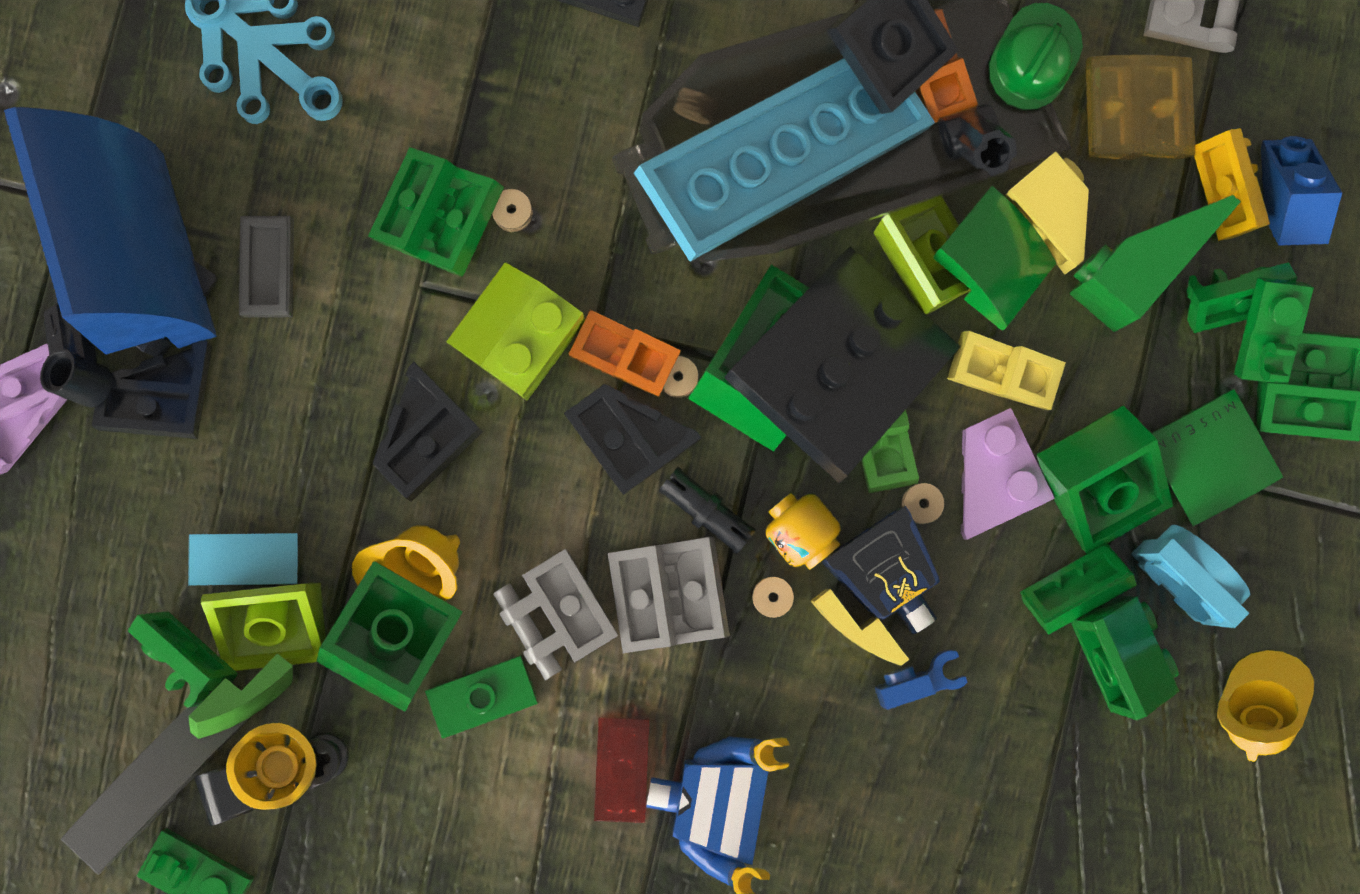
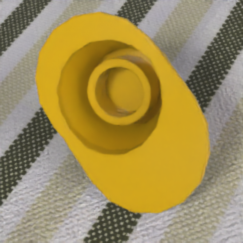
M413 526L403 531L394 539L368 546L359 551L352 562V576L358 586L373 561L443 601L453 597L457 590L455 574L459 567L457 549L460 545V539L457 535L444 536L439 531L428 526Z
M1265 650L1249 654L1238 661L1231 671L1218 703L1217 717L1221 726L1228 732L1232 742L1240 749L1246 751L1249 761L1255 762L1259 755L1278 754L1286 750L1294 741L1304 724L1314 694V679L1310 669L1300 659L1281 651Z

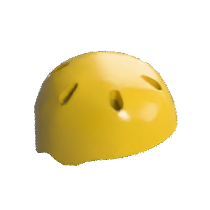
M282 723L264 724L249 731L232 748L226 764L227 779L237 798L252 808L268 810L286 807L297 801L311 785L316 773V754L307 738L295 728ZM287 735L290 736V743L288 746L286 743ZM260 742L266 750H260L256 744ZM257 771V776L249 778L247 773ZM274 788L275 792L273 794V797L269 800L268 795Z

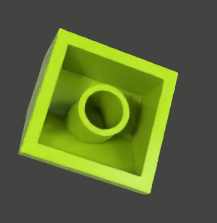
M505 262L446 342L528 401L581 329L585 317L583 312L547 286Z

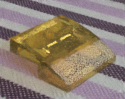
M1163 55L1094 56L1086 59L1089 157L1133 160L1141 156L1186 159L1196 155L1192 58Z

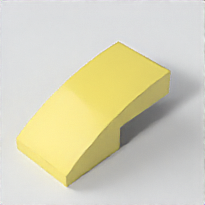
M971 331L961 332L958 342L961 347L954 354L947 379L1045 410L1052 409L1066 362L1023 346L1012 347Z
M825 589L810 600L839 632L864 650L900 666L909 660L878 618L871 617L861 626H858L831 589Z

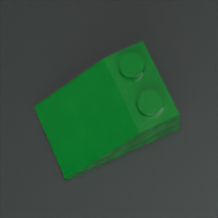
M1231 195L1128 237L1112 249L1107 244L1103 245L1096 254L1092 253L1074 273L1073 277L1079 282L1069 294L1113 332L1133 323L1145 314L1241 201L1234 195Z
M771 264L688 399L774 452L786 437V434L724 379L732 367L809 289L803 283Z

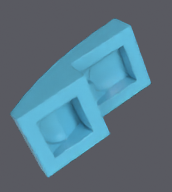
M298 533L189 535L188 585L297 584Z

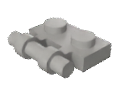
M567 549L562 550L522 575L532 591L531 594L523 599H519L510 583L493 593L503 610L499 615L506 626H513L526 648V651L523 652L525 658L530 665L536 664L545 680L562 670L552 653L553 651L564 645L575 663L618 636L617 631ZM540 606L556 631L545 639L529 615L530 612Z

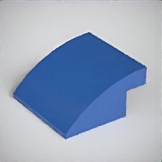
M13 107L4 110L62 317L105 355L167 337L177 348L217 337L206 297L203 295L193 263V253L166 161L161 150L140 133L118 123L94 116L28 107Z

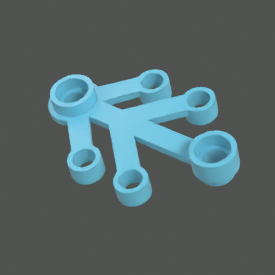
M185 0V11L188 18L195 26L201 29L203 64L199 70V77L209 90L216 93L224 92L230 88L233 82L232 71L223 62V30L237 41L241 95L237 100L236 107L238 113L247 122L252 124L262 123L268 118L270 113V105L262 95L260 62L299 94L301 106L313 119L320 121L330 120L340 112L343 99L341 92L334 82L321 76L311 78L274 47L308 44L315 50L329 48L334 42L335 33L325 18L314 16L305 22L249 26L237 15L270 11L278 19H288L297 11V0H289L287 6L282 9L273 7L275 0ZM218 1L219 9L214 14L208 15L204 13L207 3ZM319 26L326 28V35L321 40L310 38L311 31ZM214 69H223L224 75L222 80L217 83L209 82V74ZM320 95H330L331 103L327 108L318 109L315 107V101ZM252 100H259L261 102L260 110L256 114H247L246 105Z

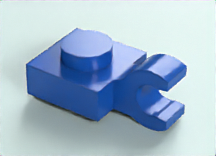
M943 650L933 657L929 669L925 672L915 673L913 666H908L884 674L886 683L875 686L880 705L888 710L936 694L935 692L940 690H955L963 687L967 683L965 676L961 675L953 679H947L943 674V665L949 660L958 658V652Z

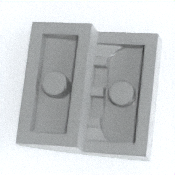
M714 537L608 553L623 653L730 636Z

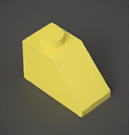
M1055 151L1011 188L1005 197L1031 223L1050 250L1056 265L1064 274H1067L1084 260L1089 189L1083 183L1084 175L1079 167L1068 158L1062 159Z

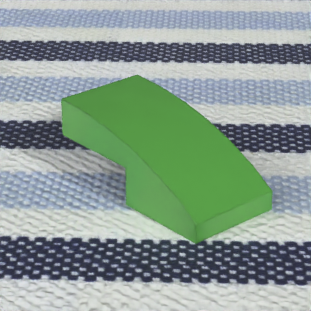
M906 410L861 460L868 493L918 484L919 475L908 434L909 421Z
M277 653L242 691L225 678L188 716L190 732L200 739L229 729L250 718L275 700L292 684L293 666Z

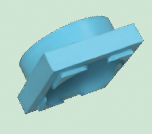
M1171 525L1158 539L1144 540L1131 553L1139 562L1137 565L1158 586L1162 584L1175 597L1174 601L1195 622H1200L1203 625L1235 628L1249 614L1242 606L1250 596L1246 583L1223 557L1190 531L1178 525Z

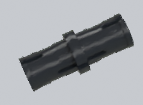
M678 466L670 475L669 479L671 481L667 479L658 492L664 494L694 519L691 523L698 529L703 525L737 555L747 543L744 540L750 539L757 529L753 526L751 527L722 504L723 497L717 492L712 496Z

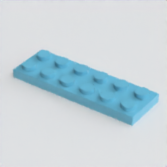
M843 58L638 166L634 174L691 262L925 132L935 122L916 92L910 95L893 112L881 114Z

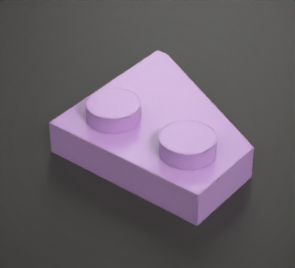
M47 344L0 365V475L10 470L67 400L42 388L40 372L43 363L49 356Z
M1011 408L963 430L962 455L964 456V471L962 473V493H964L961 534L964 540H968L1055 499Z

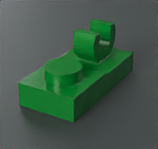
M1287 262L1272 267H1259L1228 280L1223 270L1220 268L1215 269L1212 284L1202 286L1195 275L1189 276L1187 296L1191 302L1187 321L1193 333L1247 320L1257 277L1296 281L1297 276L1290 263Z
M1257 277L1234 375L1244 380L1289 383L1299 339L1303 333L1314 289L1313 286L1305 282Z
M169 611L139 614L128 629V632L142 644L141 649L147 656L162 663L166 662L175 670L166 680L165 688L168 691L182 689L186 681L189 683L190 695L184 702L187 708L199 706L209 696L210 691H213L225 678L232 683L238 675L233 668Z
M168 828L161 831L136 875L138 878L167 894H246L254 879L252 875Z

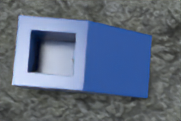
M1297 136L1285 137L1282 140H1263L1261 145L1263 200L1270 221L1269 227L1277 244H1329L1342 191L1313 140Z

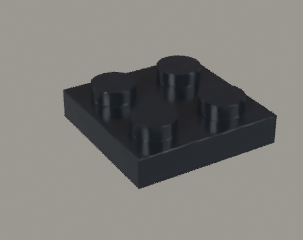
M860 0L826 30L881 114L893 112L959 51L928 0Z

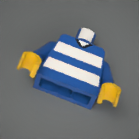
M729 736L698 749L693 759L685 760L681 782L651 777L646 808L676 813L673 837L679 839L681 851L706 874L734 887L736 894H755L750 885L753 876L761 880H770V874L767 870L746 867L745 864L753 865L768 771L789 767V763H779L773 755L774 747L789 745V741L783 737L762 741L760 739Z

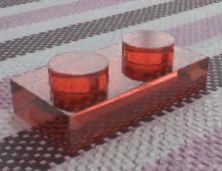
M598 718L594 821L645 823L649 718Z

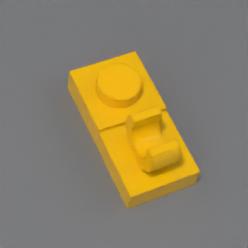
M1241 128L1225 131L1192 146L1208 205L1231 195H1234L1241 201L1216 230L1218 241L1232 239L1270 224L1257 176L1254 175L1258 171L1257 164H1251L1247 147L1251 146V142L1248 138L1243 137Z

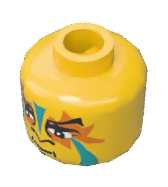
M790 493L768 511L774 520L766 528V537L790 566L799 567L805 564L810 570L840 545L836 539L841 531L839 522L814 494H807L797 500Z

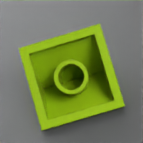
M941 194L888 214L881 219L873 232L915 305L926 315L971 290L932 258L959 226Z
M321 583L202 594L201 604L220 657L235 671L264 668L277 653L291 665L317 661L320 646L326 638Z

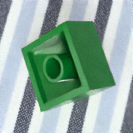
M1124 405L1037 454L1041 471L1055 498L1053 500L1086 554L1115 540L1173 506L1158 441Z
M373 561L320 646L316 662L405 712L463 611Z
M1137 596L1119 597L1071 622L1110 712L1134 720H1140L1151 714L1179 692L1174 680L1179 675L1176 663L1166 648L1160 649L1153 633L1158 628L1155 616L1148 604L1144 601L1140 603Z

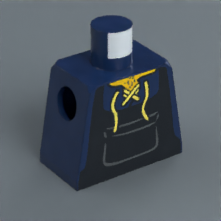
M906 506L899 507L822 560L824 566L872 617L882 621L894 612H897L912 635L923 630L937 619L922 594L938 584L940 579L912 515Z

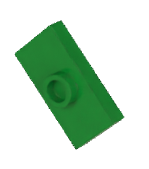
M1106 543L1020 591L1023 603L1049 635L1137 584L1131 570Z
M522 655L425 691L442 739L539 703Z

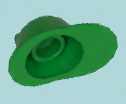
M1033 3L1021 8L1012 18L995 47L989 62V80L995 93L1006 104L1021 110L1039 109L1050 104L1062 91L1079 61L1083 48L1081 31L1074 18L1064 9L1050 3Z

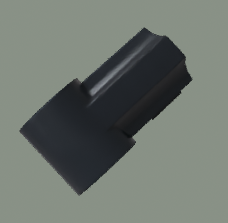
M987 102L938 119L941 143L947 157L951 161L965 158L976 168H982L990 176L1008 171L1009 163L1018 155L1015 138L1000 127L993 107Z
M55 304L44 311V325L49 356L43 363L40 372L42 388L49 393L85 407L92 408L98 406L106 399L112 386L110 369L97 362L95 345L62 317L59 304Z

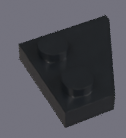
M201 340L191 343V349L164 358L161 354L142 361L136 368H123L112 372L110 392L101 404L95 406L92 426L98 431L198 439L212 346L208 341Z
M415 362L408 367L405 375L409 378L399 405L395 404L388 421V434L380 442L373 461V465L410 502L483 432Z
M603 384L564 412L567 419L623 496L702 439L697 431L683 426L662 415L659 411L627 397L626 394L606 384Z

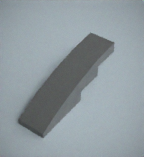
M198 706L186 708L101 794L63 835L61 840L97 875H100L176 799V795L214 759V755L251 717L229 729L198 739L190 732L188 717Z

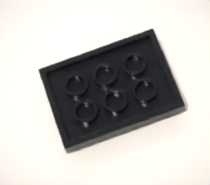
M850 246L732 367L724 379L838 483H841L961 346Z

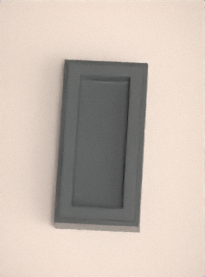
M240 216L239 315L242 317H293L294 219L291 216Z

